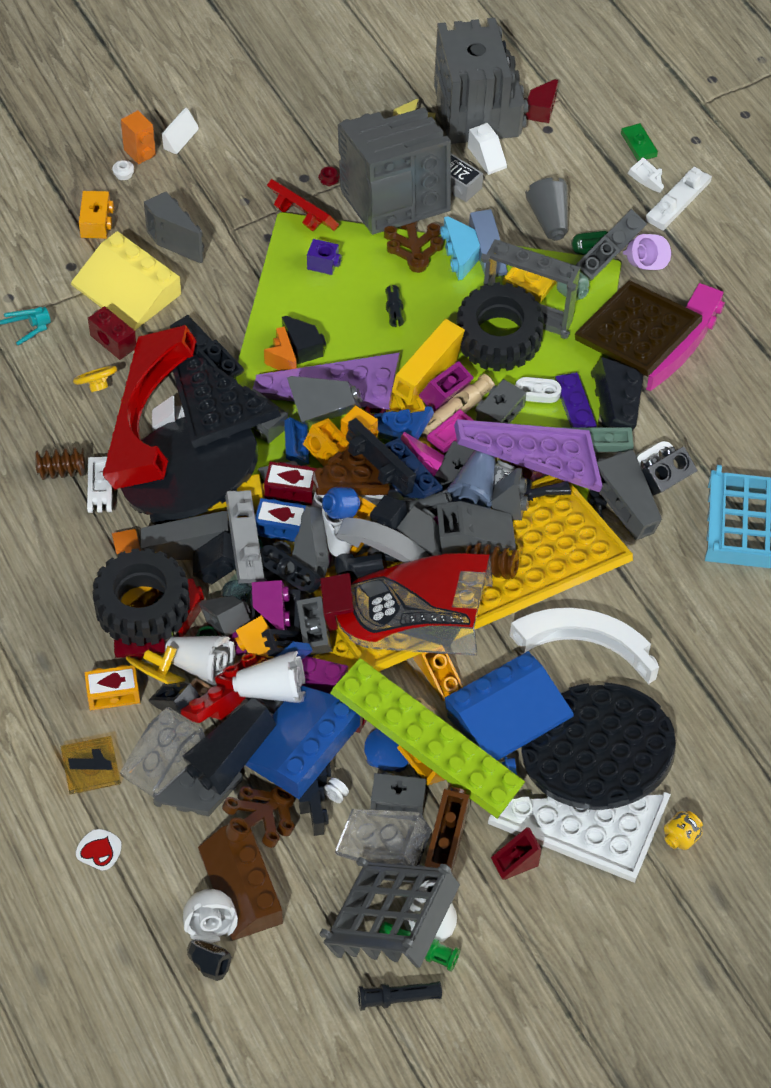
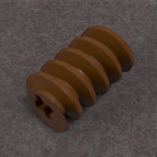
M73 447L72 454H69L67 448H64L62 455L59 454L57 449H54L53 456H50L48 450H45L43 457L40 456L38 451H35L37 475L40 474L42 480H46L48 473L52 479L56 478L57 472H59L61 478H65L67 471L70 477L75 476L76 470L80 476L85 474L83 448L81 453H78L76 447Z
M479 542L476 543L474 549L471 545L467 547V554L489 555L486 572H475L476 574L484 573L486 576L493 574L494 577L499 578L502 576L504 579L515 578L519 567V551L517 549L513 551L511 556L509 548H505L503 553L500 554V547L495 546L493 552H491L490 544H486L484 550H482L481 543Z

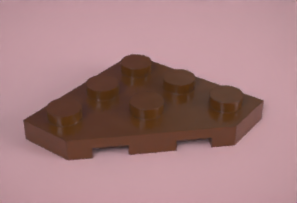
M349 444L343 452H338L330 458L327 465L323 468L319 467L314 471L313 482L317 495H325L330 488L334 487L352 488L357 495H388L389 485H383L378 480L379 470L362 454L357 456L351 455L348 452Z

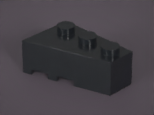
M601 357L591 371V376L595 379L596 383L595 394L599 397V413L603 428H632L633 431L637 426L643 374L637 369Z

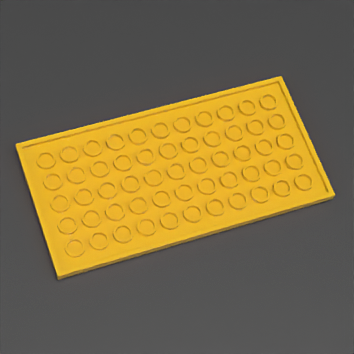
M548 475L532 482V489L565 481ZM568 482L571 495H546L533 498V501H528V510L523 512L522 520H512L516 549L519 551V567L515 578L504 579L502 576L499 578L494 577L493 574L486 576L484 573L460 572L452 607L477 609L473 627H461L455 638L633 561V553L572 483ZM514 550L509 551L511 556ZM368 552L358 555L356 557L367 556ZM382 560L384 569L403 563ZM335 566L327 569L325 577L336 575ZM376 578L351 585L355 611L363 624L373 630L389 628L388 624L382 626V624L374 622L369 617V597L358 586L373 580H382L395 597L399 606L401 603L390 586L408 607L424 609L422 611L453 613L430 607L406 589L385 578ZM321 586L311 593L313 597H322ZM355 588H356L357 604H358V607H359V609H360L362 615H363L368 621H370L371 623H373V624H375V625L370 624L369 622H367V621L361 616V614H360V612H359V610H358V608H357L356 601H355ZM433 613V614H436V615L438 614V615H440V616H441V615H446L447 618H449V616H450V614L448 615V614ZM451 614L454 620L456 618L457 621H460V618L458 619V616ZM466 616L462 617L465 623H469ZM339 622L338 629H336L356 660L358 661L361 658L378 672L443 644L402 631L391 634L377 642H369L350 635L341 627Z

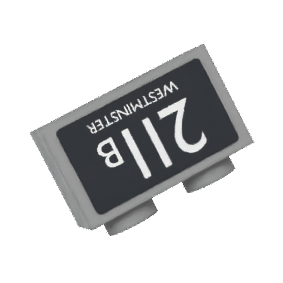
M451 153V193L455 197L467 202L482 189L483 173Z

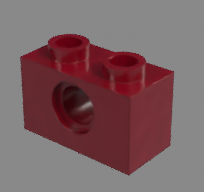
M106 306L88 317L90 336L119 360L134 351L136 347L135 330Z

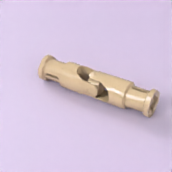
M486 374L480 375L474 384L466 386L451 398L448 403L436 410L420 437L427 438L429 433L459 409L467 413L482 400V397L489 393L495 385L492 379Z

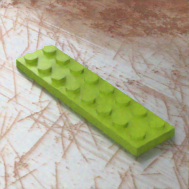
M361 658L331 691L333 696L451 785L465 790L466 794L470 795L471 800L497 819L525 783L523 779Z

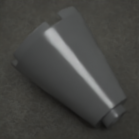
M552 177L538 180L529 186L530 190L528 192L527 190L525 191L526 199L547 238L553 241L561 240L568 233L567 183L562 178H559V181H553Z

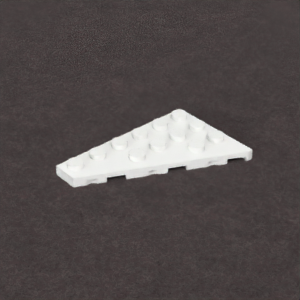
M663 792V795H647L629 805L605 810L576 808L560 803L547 796V799L520 797L512 799L498 819L490 815L488 824L514 835H518L526 827H529L539 845L635 883L671 794Z

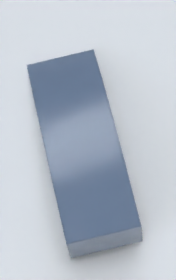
M491 209L471 212L469 218V226L475 229L480 244L479 261L484 275L486 263L481 261V254L487 255L494 239L501 241ZM497 261L495 277L506 275V264Z

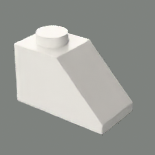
M485 123L469 129L468 148L486 173L490 175L506 169L507 164L499 138L491 126Z

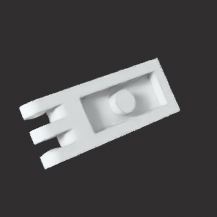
M88 457V513H93V505H97V513L103 512V505H106L107 512H112V486L103 476L107 457Z

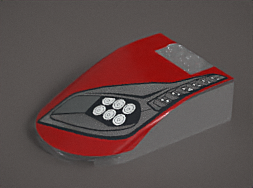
M467 553L441 554L398 564L365 575L351 583L354 612L336 615L339 628L349 636L352 642L366 648L477 656L474 626L483 587H492L493 585L490 555Z

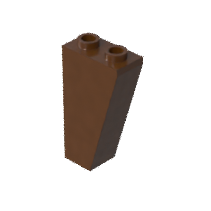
M451 787L450 790L444 789L424 866L438 868L441 864H445L453 872L470 809V795H467L465 790Z

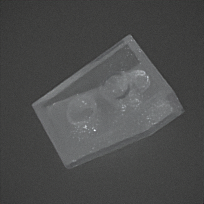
M170 707L165 708L148 724L121 769L120 775L155 798L185 771L187 764L182 756L205 738L202 728Z
M352 809L335 853L338 856L354 861L362 857L368 862L373 863L380 861L386 864L402 863L409 866H417L420 864L432 830L420 812Z

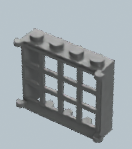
M359 857L356 864L363 866L332 926L331 932L322 929L319 933L322 938H326L323 943L337 958H342L345 951L350 956L357 957L361 948L374 960H377L381 951H383L391 961L398 962L403 953L416 968H420L460 886L459 882L454 878L453 873L450 871L451 868L445 864H441L438 868L424 865L409 866L402 863L386 864L380 861L373 863ZM382 880L395 881L392 888L379 887ZM437 880L431 892L418 891L421 884L425 881ZM402 882L414 883L411 890L399 889ZM375 894L388 895L381 910L368 909ZM395 896L407 897L400 912L388 911ZM414 898L427 899L420 914L408 913ZM364 916L377 917L370 932L357 931ZM384 917L396 919L390 934L377 933ZM404 920L417 921L410 936L397 935Z

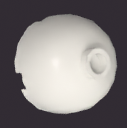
M206 889L196 892L189 898L183 908L184 930L190 934L193 940H203L209 943L220 941L219 936L226 933L229 936L237 927L238 917L231 898L222 891Z

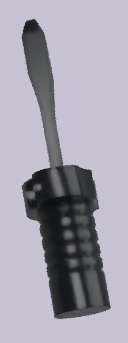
M590 489L591 499H588L587 502L604 520L602 509L607 507V502L600 499L599 492Z

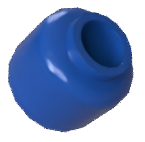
M334 487L330 488L324 495L322 506L327 515L332 519L353 518L360 508V499L352 488Z

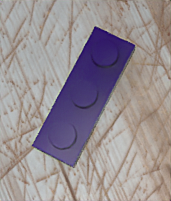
M578 373L555 376V381L561 386L560 398L570 427L596 428L597 425Z

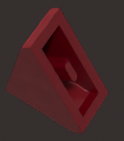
M526 827L495 853L491 859L501 879L506 880L538 867L542 849L531 829Z

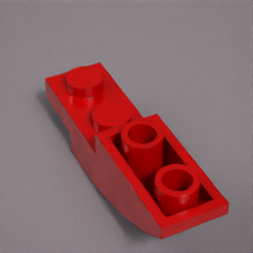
M254 653L246 654L239 662L224 668L222 673L214 677L217 686L210 688L200 698L191 700L189 705L180 710L182 718L196 723H201L208 717L222 720L246 698L241 697L233 689V677H236L237 671L267 661V657L258 656Z

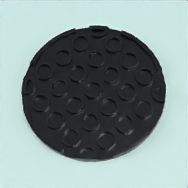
M185 417L177 419L175 422L161 426L141 440L151 447L157 446L168 460L164 479L124 487L121 490L125 499L135 511L150 515L154 519H183L205 513L209 507L219 502L222 504L226 502L225 495L227 491H237V488L243 482L249 480L258 461L257 441L251 429H246L229 437L194 448Z
M589 683L569 687V690L561 693V695L574 713V717L521 747L526 772L543 793L565 805L588 810L618 808L644 798L653 792L667 777L676 754L673 724L670 718L663 712L661 706L645 693L615 683H604V685H589Z

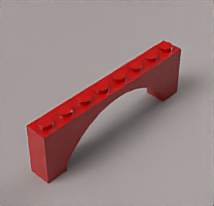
M186 325L138 336L116 425L112 433L107 460L103 469L105 480L110 483L114 490L162 480L165 477L168 460L157 446L151 447L141 441L139 421L143 407L157 385L176 366L187 358L193 357L196 339Z

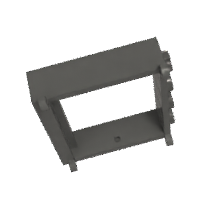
M494 239L487 255L481 254V261L486 263L484 285L492 286L495 283L497 261L567 284L564 312L540 304L544 317L543 329L559 334L561 338L567 339L570 335L568 329L574 316L581 267Z

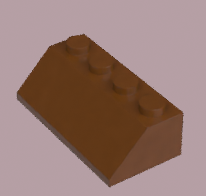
M226 825L198 847L212 888L222 891L230 897L235 906L238 917L237 927L230 934L231 940L234 941L283 924V914L251 828L246 838L236 843L228 839L226 833L228 825Z

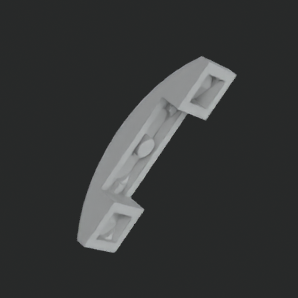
M344 518L336 535V538L357 548L362 542L405 563L430 556L417 543L403 534L368 520Z

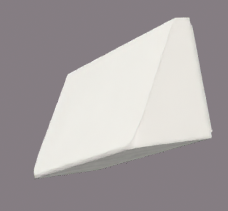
M187 108L183 109L162 133L163 148L174 154H177L198 131V125Z

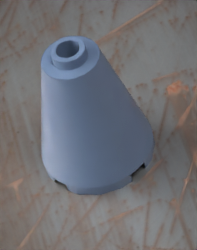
M479 451L472 453L446 489L451 495V502L462 501L491 509L495 471L494 456Z

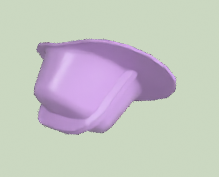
M641 234L628 244L627 250L623 251V254L627 255V259L632 266L644 270H659L668 265L671 258V249L664 237Z

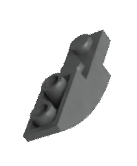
M631 209L575 266L581 267L580 271L592 281L647 223Z

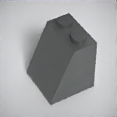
M297 376L287 377L301 422L308 427L327 418L333 419L347 414L355 405L361 408L360 402H363L361 393L356 386L351 385L348 381Z

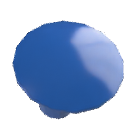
M377 728L368 735L365 741L364 752L367 757V763L370 766L385 771L401 772L406 769L409 762L397 749L399 745Z

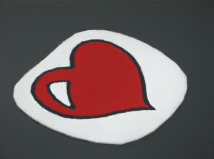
M101 829L93 830L80 841L76 850V857L81 862L96 869L107 870L114 865L120 855L121 841L111 832Z

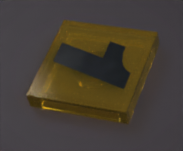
M111 736L60 746L70 795L121 784Z

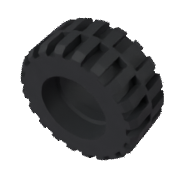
M500 282L493 283L492 286H488V284L480 286V290L474 289L469 293V297L467 296L463 299L457 312V325L465 329L460 346L465 357L469 356V361L473 364L479 363L481 368L486 370L493 368V371H500V369H506V371L513 370L514 366L519 368L525 365V360L531 361L541 347L544 317L539 302L535 301V297L528 292L526 294L524 288L520 286L518 288L513 287V284L510 283L500 285ZM492 318H506L515 322L520 328L507 336H494L483 331L480 326Z
M139 548L131 549L132 552L130 553L121 552L117 554L118 557L116 559L110 558L106 562V567L102 566L97 572L98 577L93 582L92 594L95 613L101 628L105 632H109L110 637L113 639H122V643L127 645L136 643L137 646H145L144 643L151 642V645L157 644L162 638L167 640L172 637L173 631L176 633L180 630L182 622H185L188 617L190 597L185 571L181 566H178V562L174 558L170 557L168 559L167 554L161 551L154 553V549L145 548V551H139ZM137 587H152L164 594L158 602L143 608L130 607L119 601L126 592Z

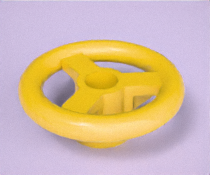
M107 366L86 372L75 377L73 383L76 385L89 383L91 392L109 387L106 379L117 372V367Z

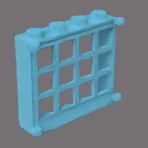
M717 465L716 471L711 470L708 488H710L708 502H710L707 515L709 527L706 535L708 547L705 561L771 568V478L722 473V465ZM726 496L743 498V510L725 508ZM748 498L766 500V513L748 511ZM725 514L743 516L742 529L725 527ZM748 517L764 518L765 531L748 529ZM724 533L742 535V547L724 546ZM747 535L765 537V550L747 548Z

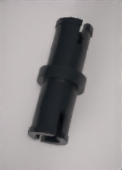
M392 285L393 292H391L390 286L385 289L387 296L386 310L389 312V324L392 327H397L396 320H398L400 327L404 323L402 316L403 302L400 300L399 287Z

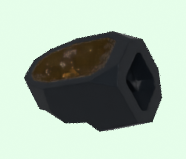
M197 939L190 941L187 947L189 959L193 961L203 976L215 981L222 980L225 977L232 959L231 954L226 949Z

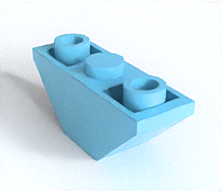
M449 216L444 217V226L440 227L441 237L443 240H446L445 248L447 256H451L452 272H456L458 280H463L479 261L480 244L475 229Z

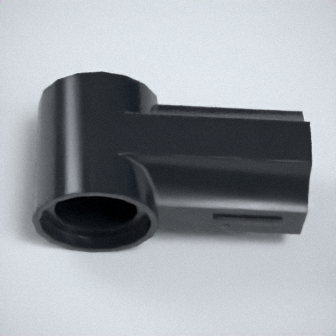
M343 553L334 560L336 575L349 573L351 583L365 575L384 569L381 553L362 557H354L352 554Z

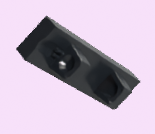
M358 419L350 420L346 440L349 442L348 452L353 456L362 454L379 470L378 480L383 485L392 483L404 495L412 493L416 474Z

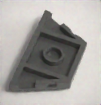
M186 764L153 799V803L158 807H161L163 804L176 807L178 811H192L198 815L209 817L243 781L242 774L239 772L221 795H218L212 789L206 790L198 778L194 780L185 770Z

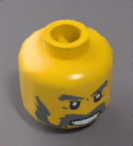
M679 811L664 825V833L666 835L664 839L673 849L688 850L701 838L703 834L701 827L703 824L694 813Z

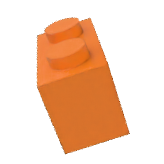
M138 110L122 118L121 128L124 151L138 165L155 156L153 124Z

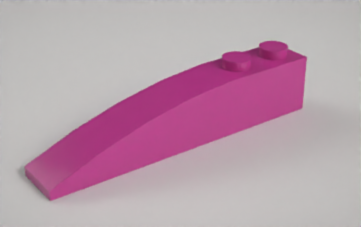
M701 283L698 284L686 308L701 314L702 322L649 375L646 390L652 391L678 370L699 346L708 329L712 330L717 320L715 316L722 313L725 302L722 301L723 291Z

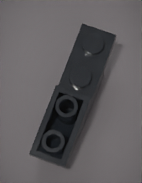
M189 315L170 325V329L186 325L196 339L194 353L199 358L205 359L213 368L216 366L225 372L227 376L233 378L244 373V368L217 339L212 341Z
M330 763L299 799L300 814L310 813L314 836L324 835V825L329 824L327 809H322L321 802L325 801L323 787L327 785V777H331Z

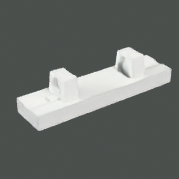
M693 167L646 215L645 221L664 231L711 182L712 176Z

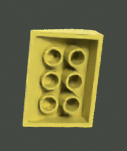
M118 231L99 245L71 282L73 287L101 308L106 306L134 330L138 329L181 295L180 276Z

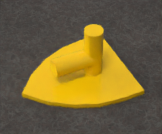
M167 646L163 657L147 650L143 659L153 664L126 656V660L134 667L165 684L185 682L184 678L168 671L177 651L172 646Z

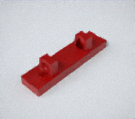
M271 179L266 185L278 196L273 204L278 210L285 213L293 205L307 214L302 223L311 231H314L321 223L333 231L339 226L329 214L275 180Z

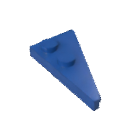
M428 406L425 407V411L413 413L406 409L399 412L392 411L374 414V417L378 419L379 432L377 437L393 441L401 438L402 434L406 432L418 440L434 414L433 408Z

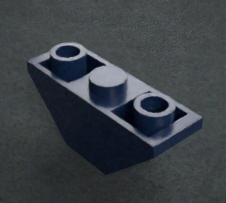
M400 438L384 444L416 474L413 492L404 495L392 484L403 498L424 499L442 490L441 484Z

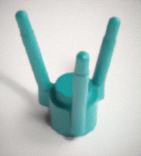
M45 306L4 313V317L11 318L0 320V325L29 319L31 326L37 327L16 342L17 345L26 342L39 332L47 330L46 325L51 323L50 315Z

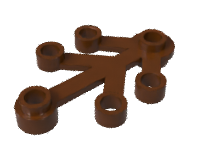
M417 221L400 226L402 229L407 230L408 239L397 234L396 227H385L384 238L390 240L387 242V252L407 260V264L413 272L420 273L425 271L429 265V258L437 251L443 249V239L438 237L440 235V226L436 223H430L427 226V232L420 238L417 237L416 233ZM430 241V247L421 253L420 249ZM400 245L410 249L411 253L404 249H401Z
M243 786L237 795L238 800L234 797H227L222 805L223 811L230 815L236 814L238 810L253 812L245 819L233 818L230 820L226 833L228 839L232 842L237 843L244 840L250 828L263 820L265 828L262 842L269 848L276 847L280 835L290 836L295 828L289 812V808L294 804V796L279 786L272 789L271 792ZM253 799H257V800L268 801V802L265 803V804H262V803L252 802V800H253ZM276 809H278L280 816V822L277 826V831L273 815V811H275Z

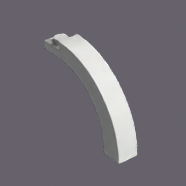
M555 608L531 613L511 623L510 637L524 653L536 646L551 641L583 640L602 645L619 654L633 666L648 684L657 678L659 666L656 659L649 655L651 643L632 627L611 616L586 609Z

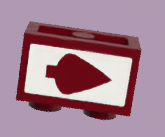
M270 462L264 482L265 499L312 505L316 491L313 475L317 468L291 465L284 462Z

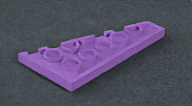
M400 353L256 375L253 389L268 399L294 401L287 377L297 376L348 381L359 389L363 402H360L361 407L366 408V406H369V408L389 410L393 395V384L400 361Z
M459 419L454 424L459 445L596 492H600L603 487L589 430Z

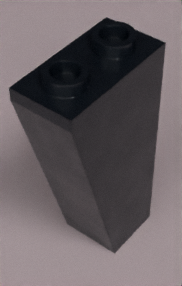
M252 698L182 756L187 764L185 767L187 773L194 780L198 778L206 790L212 789L218 795H221L275 728L276 723L267 707Z

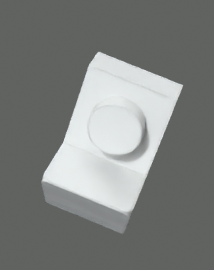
M174 396L169 397L152 410V431L167 423L175 422V420L185 417L182 406H175Z

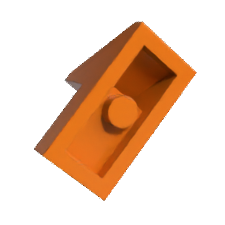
M285 327L276 328V338H273L274 347L264 349V363L279 371L297 369L296 358Z

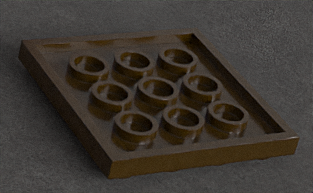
M628 280L575 333V340L623 365L637 369L641 374L648 377L702 322V315Z

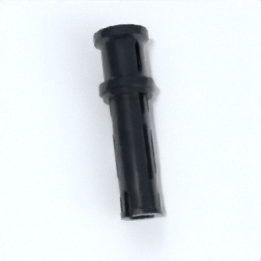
M437 981L392 987L384 983L380 987L372 988L358 986L359 1009L364 1011L366 1007L382 1006L383 1008H388L394 1003L442 999L441 983Z

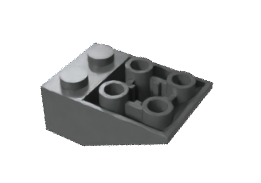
M167 191L144 201L146 231L155 243L167 250L202 263V252H204L202 230L198 225H194L186 211L183 212L178 201L172 198Z
M462 501L437 504L442 554L466 553L467 547L471 545L474 549L477 542L481 543L482 550H484L486 544H490L491 552H493L495 546L500 547V552L505 548H509V551L516 549L511 514Z

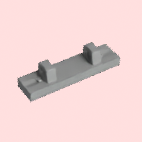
M227 491L225 498L238 584L263 582L264 574L251 491Z

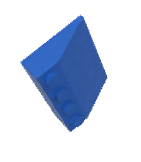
M529 651L445 697L447 718L466 738L497 761L574 717V713L544 667Z
M301 686V692L305 691L303 702L284 701L272 715L276 723L275 728L245 764V766L297 799L302 797L360 726V715L335 696L305 686Z

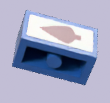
M261 498L255 517L258 536L294 542L300 529L301 515L305 511L306 506L299 503H287L276 499Z

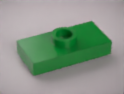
M641 123L621 128V135L637 161L642 158L647 160L657 157L658 151Z

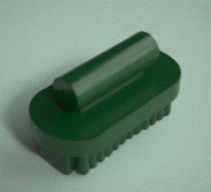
M608 231L576 234L571 240L572 250L578 255H586Z

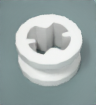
M331 778L329 785L323 787L325 795L336 803H341L343 796H347L349 793L346 785L336 778Z

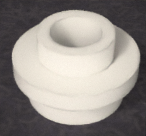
M118 161L113 165V174L119 180H128L134 173V166L129 161Z

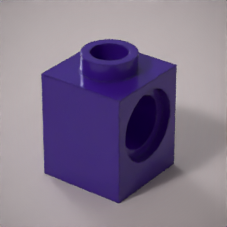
M313 239L307 253V270L333 275L335 267L340 266L342 255L339 254V244Z

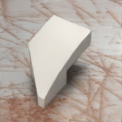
M642 158L630 168L628 174L639 183L659 193L663 190L664 185L661 181L662 169L659 168L657 170L645 158Z

